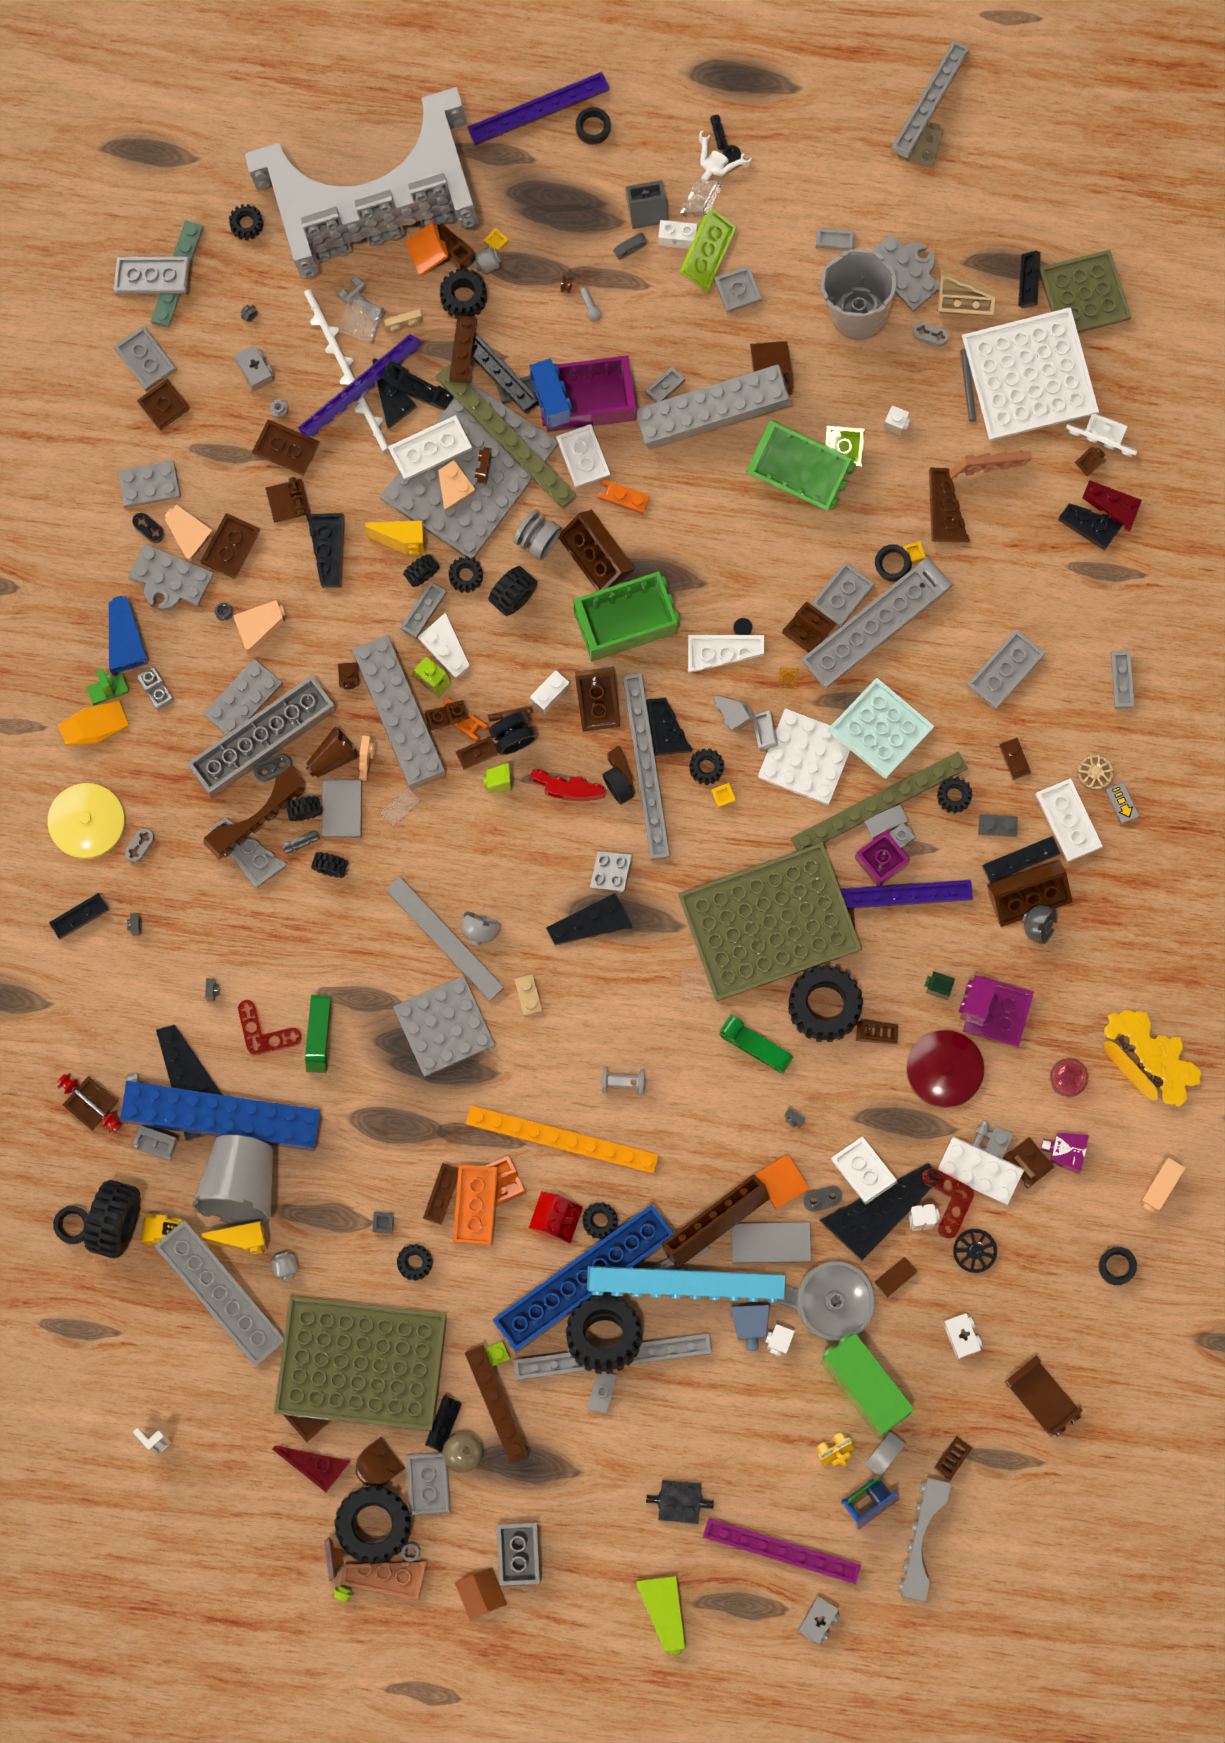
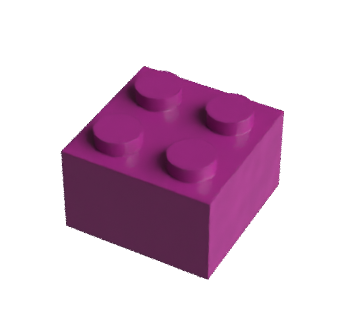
M884 831L855 855L856 861L877 887L883 885L907 867L910 859L887 831Z
M976 975L973 980L969 979L964 993L968 996L963 998L958 1011L962 1013L960 1019L983 1026L997 982Z

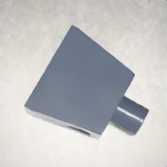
M769 1305L731 1307L737 1339L746 1340L747 1351H757L758 1339L766 1338Z

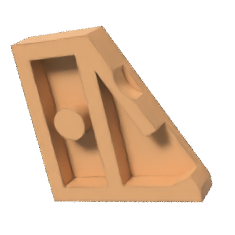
M454 460L438 470L445 511L476 492Z
M362 736L359 756V780L367 781L370 759H374V743H371L369 736Z

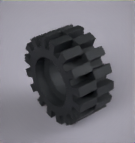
M240 204L241 208L236 206L235 211L232 210L231 215H229L230 229L234 236H238L241 240L245 238L246 241L249 237H251V240L255 239L254 235L258 237L260 235L259 231L262 232V215L259 210H256L255 206L251 207L250 204H247V207H244V204ZM242 217H251L253 224L248 228L241 227L239 221Z
M426 554L412 562V565L404 570L403 575L412 587H417L423 584L424 581H428L430 577H433V574L439 570V565L431 554Z
M465 556L464 559L462 557H459V560L455 559L453 564L450 565L448 572L449 580L455 590L459 589L462 593L463 591L469 593V590L475 591L476 587L479 588L480 582L482 583L483 573L478 561ZM464 568L470 569L473 572V577L468 581L461 580L458 576L460 570Z
M704 748L700 752L698 750L690 760V775L693 776L695 781H699L701 785L702 783H705V785H708V783L714 784L723 774L724 762L722 756L718 755L717 751L714 750L713 752L709 748L708 750ZM704 760L711 761L714 765L713 771L703 773L699 769L700 763Z
M959 777L945 779L940 784L937 792L938 804H941V808L943 810L946 809L948 813L950 811L953 813L962 812L963 809L968 807L972 799L970 784L966 783L963 778L960 780ZM956 788L960 790L962 798L957 802L949 800L947 792L950 789Z
M318 796L301 797L286 803L290 821L309 820L322 814L320 798Z
M316 852L311 869L318 873H323V875L344 878L348 861L333 854Z
M597 1202L594 1205L588 1206L582 1218L583 1228L592 1238H606L617 1228V1214L614 1208H611L609 1204L606 1205L604 1202ZM598 1213L604 1214L608 1219L607 1225L603 1228H597L593 1225L592 1219Z
M410 1244L402 1248L403 1250L399 1252L397 1258L399 1272L408 1280L418 1281V1279H424L429 1274L433 1264L429 1251L424 1246H419L418 1244ZM412 1255H418L422 1259V1265L417 1270H412L407 1266V1260Z

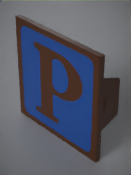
M330 1537L324 1541L329 1581L336 1578V1568L344 1564L342 1549L334 1548L333 1539Z

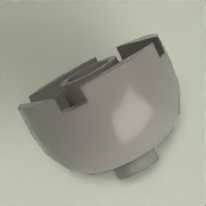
M464 912L461 923L462 932L470 939L469 942L479 946L481 942L488 943L497 936L501 925L495 919L484 915L475 916L473 912Z

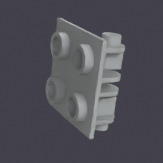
M598 851L590 888L613 890L618 894H623L626 891L625 886L630 873L629 868L632 863V855Z

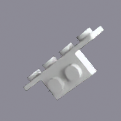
M1099 414L1091 415L1086 429L1071 423L1067 424L1066 428L1073 435L1087 436L1086 439L1091 442H1103L1104 447L1112 450L1118 448L1122 450V454L1130 457L1138 452L1137 449L1121 444L1127 425Z

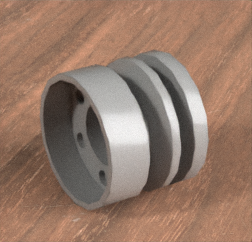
M533 510L519 525L513 543L516 545L521 544L522 549H526L531 545L529 553L538 560H542L555 545L561 534L562 527L552 520L544 525L546 517L544 515L539 516V512Z

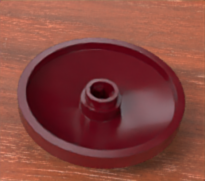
M935 1031L922 1037L912 1048L907 1060V1078L912 1090L921 1100L935 1107L952 1108L966 1103L977 1093L984 1077V1061L978 1047L968 1037L954 1031Z

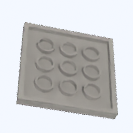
M464 976L393 1007L424 1078L495 1047Z

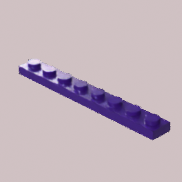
M600 72L467 127V130L474 145H477L609 91V86L603 73Z
M409 334L298 427L299 431L309 438L316 435L320 428L330 423L338 413L345 411L350 403L358 400L362 393L372 388L382 378L389 360L400 365L404 358L414 353L422 344L420 340Z
M971 880L840 889L847 909L970 901L973 899Z

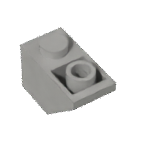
M716 695L713 697L716 701L715 706L725 718L724 723L729 729L738 731L756 720L747 702Z

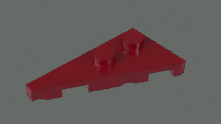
M274 1446L272 1448L274 1452L326 1493L350 1464L345 1459L286 1447Z

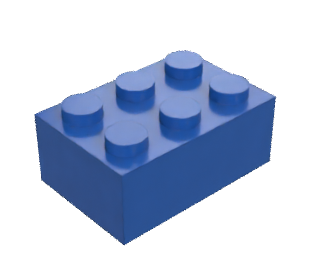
M551 358L530 365V379L548 429L570 422L569 415H572V406L569 398H566L564 383L559 379L558 366L556 363L553 364Z

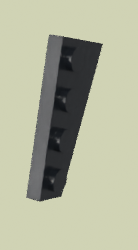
M306 514L320 584L322 588L341 587L344 514Z
M615 893L546 927L555 946L606 933L610 934L619 930L632 929Z

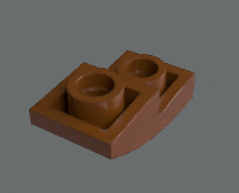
M463 700L425 711L430 731L456 724L469 718Z

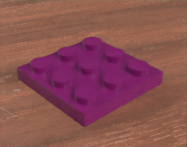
M988 979L997 982V986L984 1024L980 1026L965 1021L962 1032L1018 1048L1034 992Z

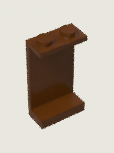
M1036 1355L1008 1378L1005 1383L1050 1437L1054 1434L1058 1437L1066 1430L1064 1426L1067 1423L1074 1424L1081 1418L1079 1413L1083 1410L1081 1408L1078 1409L1041 1365V1360Z

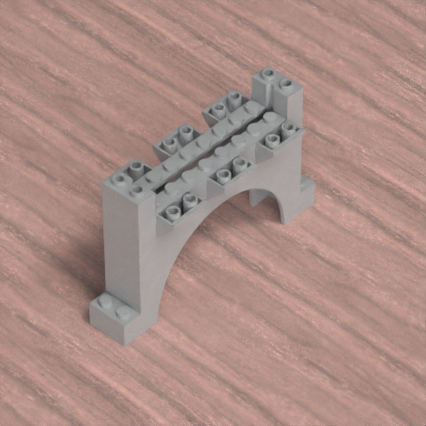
M457 87L421 98L423 104V125L413 150L398 167L385 176L369 183L354 186H332L314 181L299 172L289 162L280 143L244 153L249 173L256 189H267L273 186L293 260L301 278L312 277L314 274L319 273L316 261L317 263L330 260V258L345 256L349 252H353L350 242H358L367 237L370 246L404 236V225H412L420 221L422 228H424L431 222L439 225L450 223L455 219L459 220L461 228L471 227L479 223L451 133V129L461 128L463 125L468 124Z

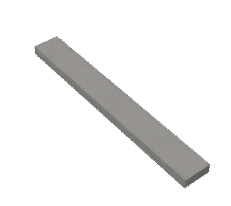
M955 41L952 42L893 144L892 152L906 158L909 157L966 58L969 47Z
M401 877L386 889L387 893L489 1001L504 989Z

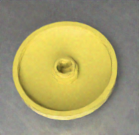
M82 783L67 788L56 797L49 810L48 829L51 838L61 851L74 858L93 859L105 855L117 845L124 832L125 815L119 800L110 790L97 784Z

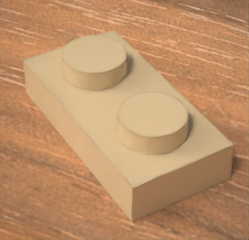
M419 309L384 319L387 333H396L402 328L408 326L412 328L422 323Z
M533 974L515 978L514 981L523 1016L541 1013L542 1008Z

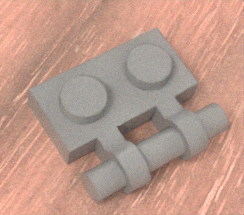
M982 1121L981 1126L976 1130L975 1140L971 1144L1003 1159L1013 1134L996 1126L991 1133L987 1131L990 1124ZM984 1137L989 1139L986 1148L980 1146Z

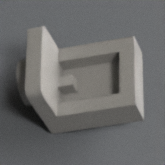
M901 823L889 833L900 848H903L905 845L908 847L915 839L912 829L909 826L906 827L904 823Z

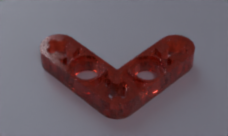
M250 1000L240 1002L238 1012L246 1047L250 1054L261 1055L295 1047L301 1043L302 1035L296 1028H288L262 1035L254 1003ZM248 1004L249 1007H252V1009L249 1010L250 1016H255V1018H249L243 1021V1018H247V1015L245 1011H242V1009L245 1008L244 1005ZM253 1022L257 1025V1028L254 1032L249 1033L246 1031V1025ZM292 1032L295 1035H299L295 1042L287 1039L285 1040L287 1044L283 1045L282 1034H284L285 1038L290 1037ZM259 1034V1037H255L257 1044H261V1046L258 1047L257 1051H254L253 1048H250L253 1045L252 1038L248 1039L247 1037H254ZM276 1036L280 1039V1043L278 1046L272 1047L269 1045V1040L271 1037Z
M925 1169L921 1176L923 1183L951 1198L939 1224L938 1232L943 1238H953L957 1235L973 1200L974 1191L968 1185L938 1169ZM933 1173V1177H935L936 1179H940L939 1182L936 1180H930L928 1174ZM946 1180L952 1183L950 1191L944 1189L943 1185ZM956 1190L965 1191L967 1198H962L963 1195L956 1192ZM955 1206L960 1209V1215L957 1218L952 1215V1209ZM945 1226H950L951 1233H947Z

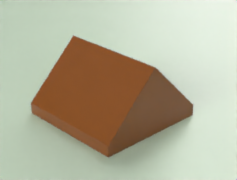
M492 1568L472 1574L455 1583L470 1620L507 1605Z

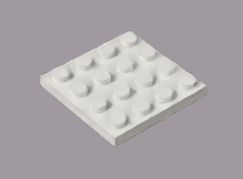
M785 708L776 730L778 746L768 750L757 779L829 806L850 749L828 732L830 725Z

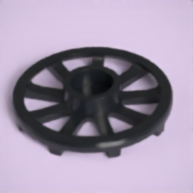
M979 1229L967 1230L960 1234L954 1243L953 1255L955 1261L967 1272H984L996 1260V1242L986 1231ZM974 1233L982 1234L978 1243L975 1242ZM970 1234L972 1243L969 1244L962 1237ZM986 1236L991 1241V1244L982 1246L981 1244ZM959 1241L964 1243L967 1249H957ZM993 1247L994 1253L990 1255L985 1253L984 1250ZM957 1253H967V1256L959 1261ZM982 1256L992 1259L987 1266L982 1260ZM969 1258L972 1259L971 1269L963 1265ZM976 1259L981 1263L982 1269L974 1270Z

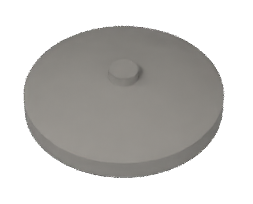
M827 1262L814 1267L805 1275L798 1288L796 1303L800 1319L811 1333L825 1340L840 1341L848 1333L851 1336L854 1333L859 1334L868 1325L874 1311L875 1299L869 1280L858 1268L844 1262Z

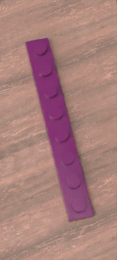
M708 1518L703 1538L855 1585L861 1568L860 1564L710 1518Z

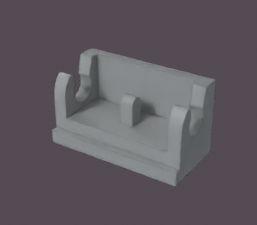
M139 1125L133 1144L135 1149L171 1161L178 1140L175 1137Z

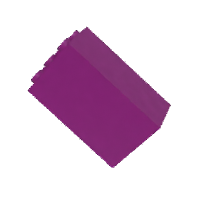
M628 355L557 364L560 373L559 379L564 383L566 398H569L572 406V415H569L570 422L548 429L541 410L542 426H546L547 432L576 429L590 424L592 426L636 421V404Z

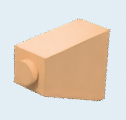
M176 505L168 510L165 515V521L187 562L193 563L213 538L214 534L210 528Z
M276 600L233 615L247 655L257 649L284 623L283 616H286L282 605L278 606Z
M1170 1158L1163 1163L1140 1202L1146 1211L1157 1213L1161 1209L1185 1167Z

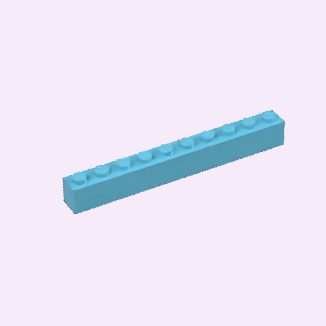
M588 1266L587 1290L592 1291V1295H604V1292H611L612 1296H623V1293H631L633 1297H643V1293L650 1294V1297L662 1298V1294H669L670 1298L681 1299L682 1295H689V1299H701V1296H709V1300H720V1297H728L730 1301H740V1297L747 1298V1301L759 1302V1298H766L767 1302L777 1303L778 1299H784L785 1275Z

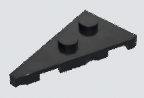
M377 358L372 360L373 364L378 361ZM383 378L377 381L386 426L390 429L417 407L406 393L395 388Z

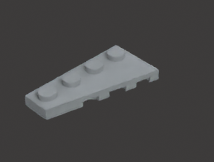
M225 817L213 825L210 831H213L217 826L234 823ZM247 836L248 839L242 845H236L233 848L230 856L257 889L286 868L287 864L276 858L272 852L259 845L255 839Z

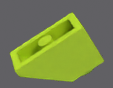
M509 763L486 770L487 776H483L484 787H488V793L511 791Z

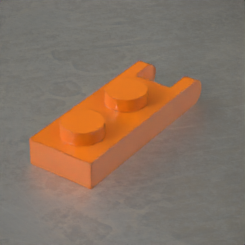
M604 479L601 481V484L607 486L604 495L597 493L596 498L644 514L650 495Z
M446 698V700L440 707H444V705L448 703H453V701L449 698ZM467 712L468 719L452 724V726L475 742H478L480 739L474 735L479 727L487 730L489 727Z

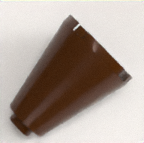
M334 727L307 761L308 767L306 770L312 777L315 775L321 777L357 759L360 755L356 748L352 749V743L340 729H337V727Z

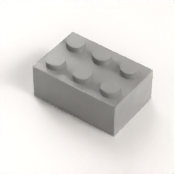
M537 1523L497 1525L499 1586L540 1585Z

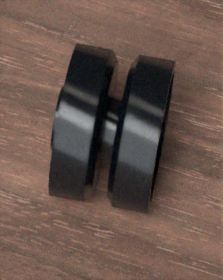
M526 712L509 715L489 728L492 739L498 741L496 748L500 755L515 753L529 746L537 739L534 728L528 727L530 720Z

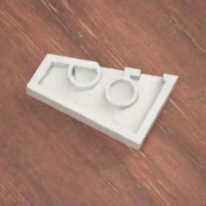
M446 613L417 637L455 680L470 668Z

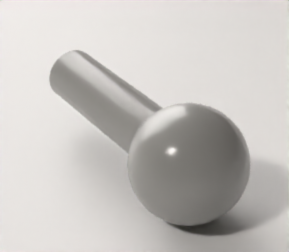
M584 287L580 291L588 308L587 317L591 321H598L601 318V310L595 307L587 287Z

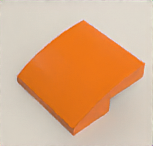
M433 222L406 240L409 254L420 275H424L448 258L446 243L440 240L438 226Z
M785 1154L754 1174L765 1185L770 1201L775 1209L780 1208L809 1190L808 1185L788 1154Z
M509 1155L485 1165L498 1167L495 1207L526 1194Z

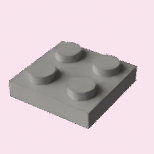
M749 266L714 277V282L727 313L762 301Z

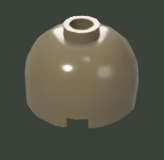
M457 1433L449 1437L444 1443L442 1450L446 1466L458 1473L469 1472L476 1468L483 1454L479 1440L468 1433Z

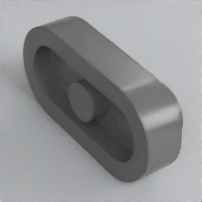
M279 754L259 762L254 768L255 777L261 782H267L276 778L291 766L290 759L284 754ZM279 763H285L283 768L278 767ZM267 770L268 772L266 775H261V771Z
M835 1186L818 1189L807 1193L803 1203L809 1211L823 1210L837 1206L841 1202L842 1193ZM835 1193L836 1198L830 1199L829 1194ZM811 1198H816V1199H817V1203H816V1204H812V1203L810 1202V1199H811Z

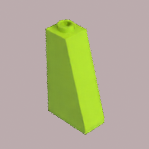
M676 1576L636 1581L638 1591L664 1651L669 1652V1655L681 1654V1650H685Z

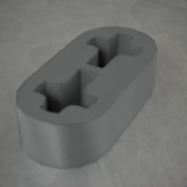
M639 233L619 244L613 251L618 259H623L644 247L648 240L643 233Z

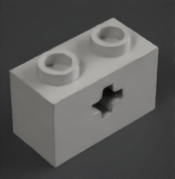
M252 345L234 355L236 363L253 392L273 382L272 375L274 373L269 364L265 365L263 361L265 357L260 349L257 350Z
M817 1597L797 1633L817 1645L820 1641L824 1643L830 1633L827 1631L830 1624L835 1625L840 1616L837 1614L839 1609ZM823 1617L825 1625L817 1627L815 1618Z

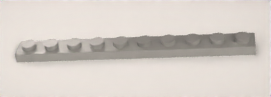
M642 673L623 676L650 859L670 858Z
M709 1334L641 1343L637 1357H633V1362L630 1365L712 1354ZM570 1353L514 1360L516 1381L587 1371L583 1364L579 1366L576 1363L575 1358Z

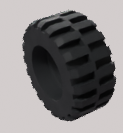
M817 966L809 972L805 971L795 981L790 992L788 1011L791 1015L792 1023L797 1026V1030L800 1033L806 1034L805 1037L808 1039L814 1038L817 1042H822V1040L833 1042L834 1039L840 1040L844 1038V1035L849 1034L854 1026L857 1025L862 1012V992L857 987L858 983L855 979L852 980L849 973L846 971L845 973L841 972L838 967L832 969L829 966H823V968H818ZM817 988H831L841 995L844 1003L843 1011L836 1019L822 1021L815 1018L809 1012L807 1000L811 992Z
M107 1180L99 1187V1191L96 1193L95 1199L91 1204L84 1232V1244L89 1252L112 1259L123 1255L132 1238L140 1211L141 1194L135 1186Z
M601 1295V1298L597 1299L595 1296L589 1297L590 1301L586 1302L583 1300L580 1302V1307H575L572 1310V1316L568 1318L566 1337L570 1354L575 1358L579 1366L583 1364L585 1370L589 1372L591 1369H595L596 1374H601L602 1371L612 1374L614 1369L621 1371L624 1369V1364L629 1366L633 1362V1357H637L639 1347H641L642 1333L639 1316H636V1311L633 1307H628V1302L625 1300L619 1302L616 1296L607 1298V1295ZM603 1320L614 1322L622 1329L623 1336L612 1347H594L588 1343L585 1337L587 1329L592 1324Z
M364 1486L359 1488V1490L352 1491L341 1502V1506L336 1512L335 1533L342 1548L356 1560L364 1563H381L392 1559L396 1554L398 1555L407 1544L411 1533V1517L407 1506L395 1492L385 1487ZM379 1506L385 1509L391 1517V1531L387 1538L379 1543L364 1542L355 1532V1518L365 1507Z

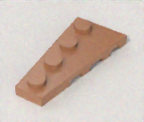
M1018 450L1008 454L1007 452H1000L996 455L985 453L977 457L967 455L949 471L950 478H957L960 473H965L966 476L973 475L982 469L984 473L991 472L999 466L1001 470L1024 466L1032 459L1031 451L1023 452V450Z
M427 1561L344 1564L340 1585L418 1602Z

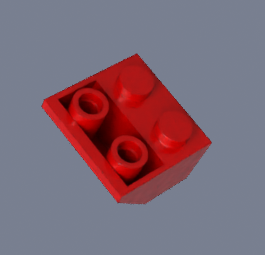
M541 1191L529 1229L571 1244L583 1207L557 1194Z

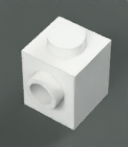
M891 406L883 429L901 436L903 429L907 430L909 426V412Z
M776 1324L774 1331H769L765 1341L768 1343L767 1349H770V1353L779 1357L782 1354L786 1355L795 1331Z

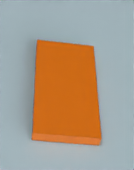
M459 1164L453 1232L454 1243L493 1244L498 1167Z

